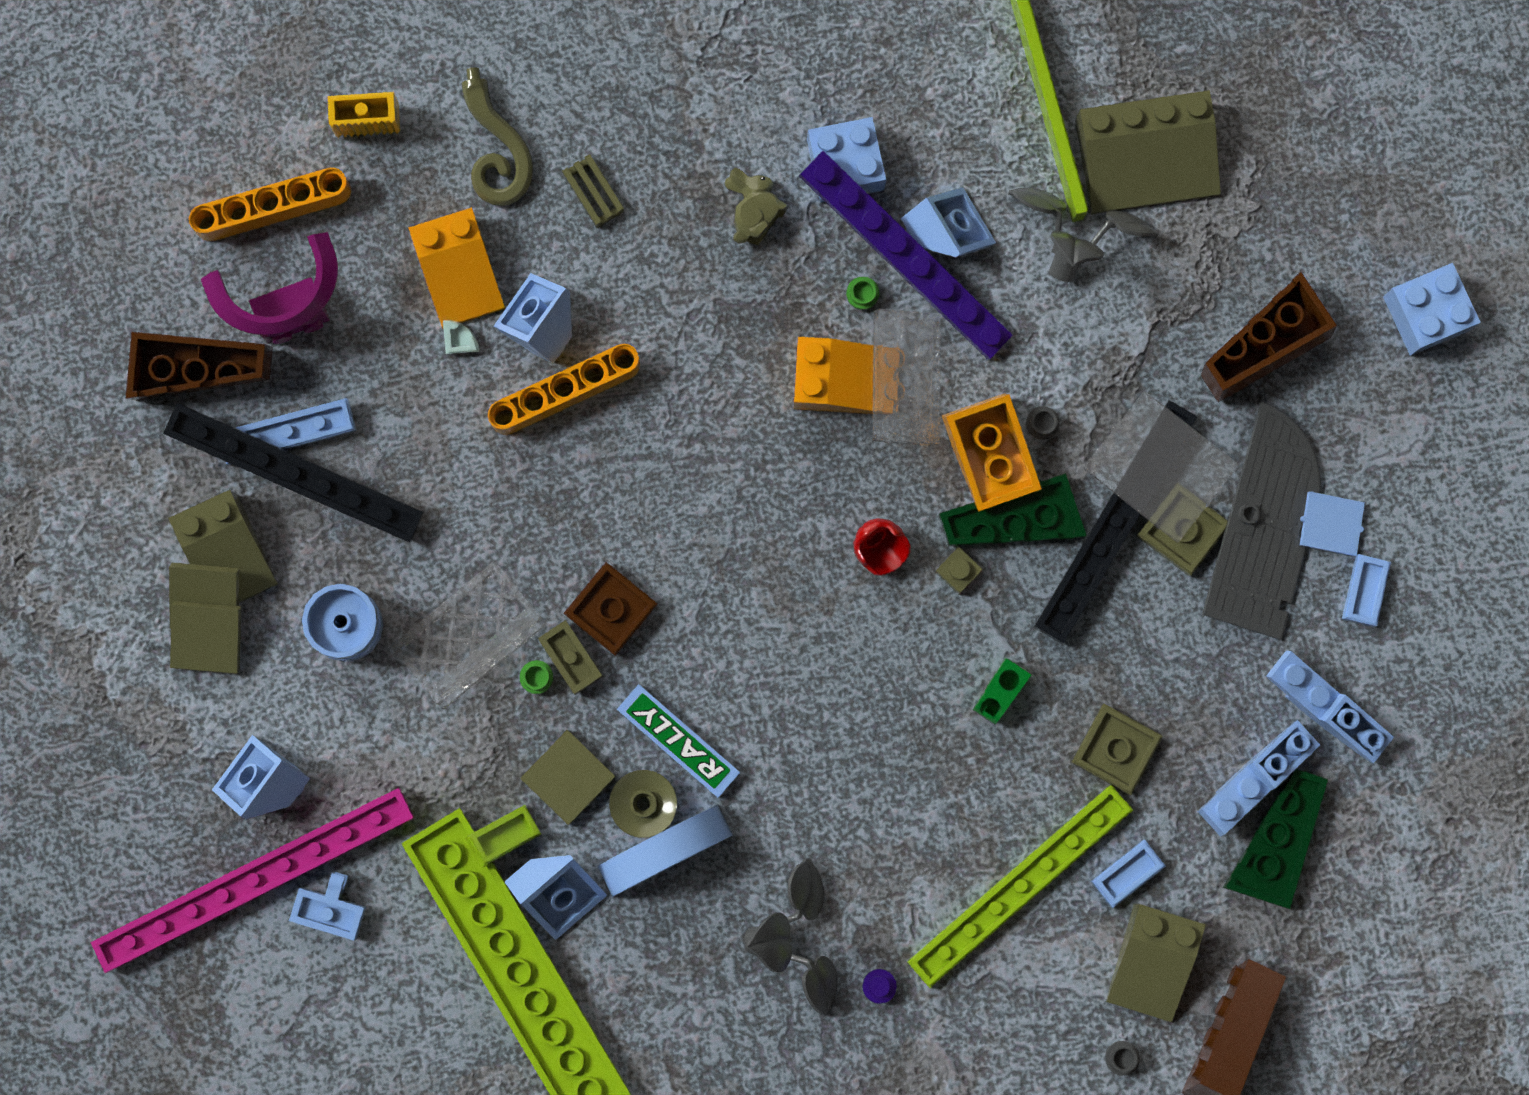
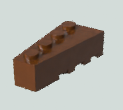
M1300 272L1292 279L1291 283L1271 299V302L1249 320L1241 331L1235 334L1205 363L1200 376L1217 402H1220L1329 340L1337 325L1302 272Z
M131 332L125 399L137 401L270 380L273 347L259 343Z
M1250 959L1239 966L1235 965L1227 980V984L1230 985L1228 991L1217 1004L1215 1010L1216 1017L1204 1037L1203 1046L1184 1085L1182 1094H1241L1286 976Z

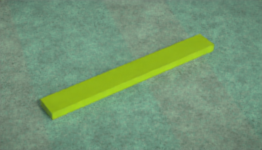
M1010 0L1072 222L1080 221L1086 216L1088 206L1030 0Z
M1112 785L1106 787L912 956L907 963L929 988L932 987L1129 815L1133 809Z

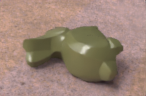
M734 168L730 171V176L725 180V187L730 191L742 193L744 198L735 208L734 226L736 232L733 235V240L738 244L749 242L759 245L779 217L782 218L788 205L771 193L774 182L770 178L760 175L749 177L740 169Z

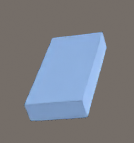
M1361 554L1355 557L1342 620L1377 627L1391 562Z
M1144 839L1091 880V883L1110 907L1114 908L1166 866Z

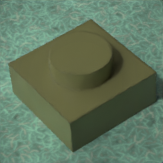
M958 547L940 565L935 573L956 593L960 594L983 569Z

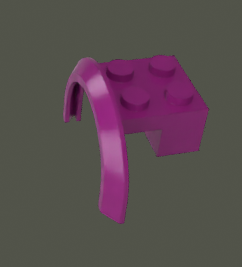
M328 232L307 236L316 263L315 280L310 277L250 299L249 303L253 314L242 310L232 301L226 290L221 273L215 270L201 278L210 305L227 324L246 333L261 335L267 343L273 342L275 345L291 340L293 334L303 330L305 333H311L321 329L324 326L323 323L330 321L325 306L335 290L338 278L337 256Z

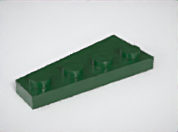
M1066 473L1040 481L1041 490L982 511H978L973 502L939 513L938 515L948 546L1086 538L1087 535Z
M1295 769L1289 775L1224 884V889L1290 909L1328 779Z

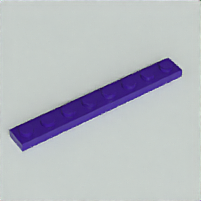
M821 151L799 174V177L987 360L991 359L1012 337V334L824 151Z

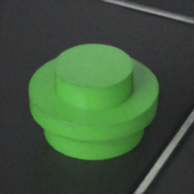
M857 277L847 287V300L856 309H870L878 301V285L868 277Z
M539 660L530 661L525 664L520 672L522 687L532 694L546 692L553 683V672L550 666Z

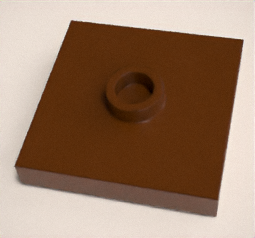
M605 562L563 614L614 656H617L658 606V603Z

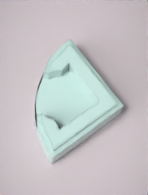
M443 320L446 354L480 351L478 341L468 327L457 321Z

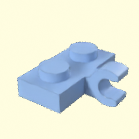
M335 872L331 874L326 894L302 887L299 888L289 921L354 941L357 939L366 907L341 899L347 884L348 875Z

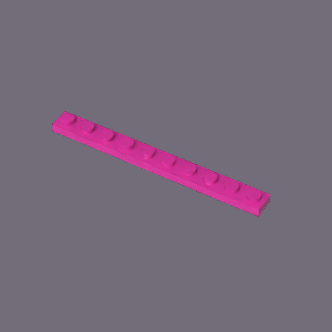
M397 788L90 943L104 973H109L415 819L401 788Z

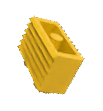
M394 92L328 96L327 98L329 125L338 138L341 135L344 137L347 135L352 137L354 134L356 136L360 134L366 136L368 133L372 136L375 133L378 136L380 133L385 135L388 132L391 135L393 132L396 134L400 132L399 102Z

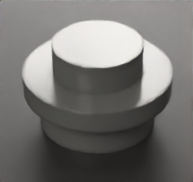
M1046 406L1034 408L1026 419L1028 432L1034 438L1040 440L1049 439L1054 436L1060 424L1057 413Z
M1117 1041L1108 1047L1105 1054V1062L1113 1073L1126 1076L1138 1068L1140 1055L1133 1044L1127 1041Z

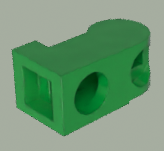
M1004 658L989 681L984 693L974 706L973 711L996 725L1031 677V674L1009 659Z

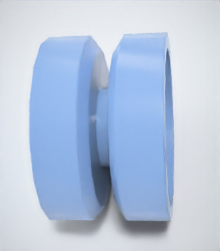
M345 584L326 586L313 594L305 605L302 617L304 635L310 645L328 658L343 662L359 660L372 652L380 641L383 630L382 614L375 601L358 588ZM344 617L347 619V624L345 627L340 628L339 620Z

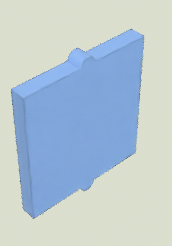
M1307 492L1305 512L1300 517L1303 525L1299 546L1357 556L1360 533L1364 531L1361 524L1365 502Z

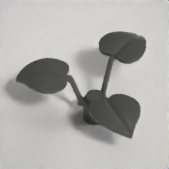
M1017 188L1008 192V195H1014L1016 199L1027 207L1044 213H1052L1055 217V231L1050 235L1054 243L1051 252L1055 256L1048 272L1051 276L1061 281L1072 282L1079 264L1103 258L1104 252L1096 244L1110 228H1117L1123 233L1135 236H1153L1157 238L1159 235L1157 231L1137 216L1114 210L1106 213L1105 216L1108 221H1106L1091 242L1079 239L1071 234L1061 232V211H1065L1067 206L1055 195L1036 188Z
M804 858L793 869L788 881L789 901L792 907L796 909V912L788 917L782 913L769 915L759 926L749 927L746 930L744 943L746 950L750 954L756 955L765 967L772 972H783L789 965L790 960L804 964L808 968L802 977L804 994L810 1005L820 1015H828L833 1006L838 986V977L834 964L826 956H817L814 962H812L808 958L792 954L790 944L792 941L790 937V923L800 919L802 915L807 920H814L819 915L824 902V887L821 876L814 864L809 859Z

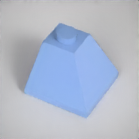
M964 188L927 197L900 218L906 227L907 233L924 249L955 258L991 247L996 243Z
M530 273L493 327L534 355L554 363L564 352L567 343L572 338L570 291L565 287Z
M252 735L212 791L246 820L289 807L296 797L303 792L310 778L290 761Z
M571 855L530 859L505 881V884L518 902L555 940L607 896Z

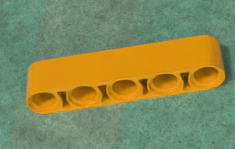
M334 167L326 168L198 205L190 212L189 224L203 240L216 241L340 205L350 198L351 186L341 170ZM335 180L342 182L341 188L338 191H327V186L330 182ZM304 189L310 190V195L306 200L295 201V196L299 191ZM278 199L275 209L270 211L263 209L267 200ZM246 208L243 218L239 220L232 219V214L236 209ZM214 217V223L210 228L200 229L201 221L204 218Z
M629 344L616 345L493 403L489 408V422L499 434H513L631 379L640 369L638 352ZM630 355L634 362L629 368L623 369L616 365L618 357ZM591 369L602 370L604 375L599 382L592 383L586 379V374ZM564 382L574 386L572 393L566 397L556 394V388ZM534 396L542 398L543 405L540 409L531 411L526 408V402L529 398ZM504 410L512 412L513 418L510 423L506 425L496 423V416L499 412Z

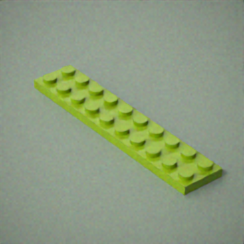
M458 808L401 843L549 1094L632 1095L510 889L505 884L494 862L482 868L465 840L468 835L475 831L463 810Z

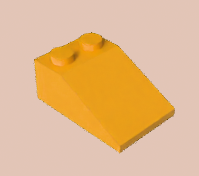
M472 207L408 227L442 329L443 320L463 323L505 309Z
M798 337L793 409L892 415L896 349L831 338Z
M1001 394L941 415L952 448L978 511L1042 489L1010 394Z

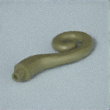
M479 68L466 69L467 80L461 83L465 103L472 116L508 147L513 155L516 167L514 181L504 189L492 188L486 182V171L490 168H496L502 177H508L511 173V166L506 157L496 153H489L480 157L474 163L471 172V182L477 195L485 202L497 206L511 205L517 202L530 186L533 176L532 157L522 137L493 108L488 81L480 78Z

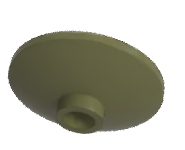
M636 770L624 775L615 784L610 795L609 808L615 824L623 832L638 838H648L663 832L671 824L677 810V797L671 783L661 774L650 770ZM643 797L648 798L650 801V807L645 811L640 810L637 806L638 800Z

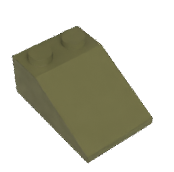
M230 489L168 518L190 564L239 568V603L279 585L238 495Z
M1133 904L1105 1002L1172 1022L1195 963L1206 924L1142 904Z

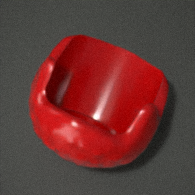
M876 518L867 521L859 528L853 541L856 558L876 576H885L896 571L906 562L911 553V545L902 529L889 519Z

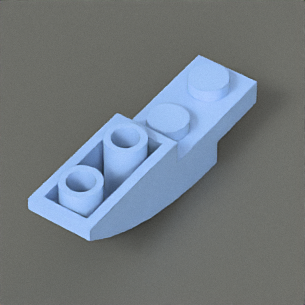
M1286 650L1266 675L1271 682L1286 694L1285 697L1296 707L1371 763L1378 759L1394 738L1348 696L1336 691L1292 651Z
M1296 720L1216 791V794L1197 812L1220 837L1225 835L1271 790L1279 786L1320 744Z

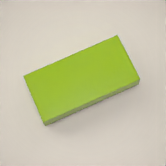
M523 805L468 835L465 840L482 868L539 837L541 832L527 807Z

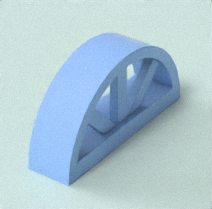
M717 805L600 864L598 869L612 897L718 844L733 836Z

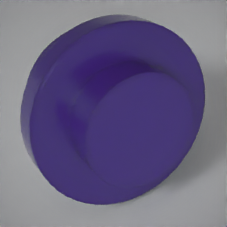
M875 969L865 976L862 988L865 996L870 1001L881 1004L893 998L897 985L894 976L884 969Z

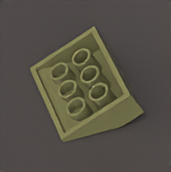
M1210 90L1079 110L1075 124L1091 215L1114 210L1120 211L1220 196L1216 123Z

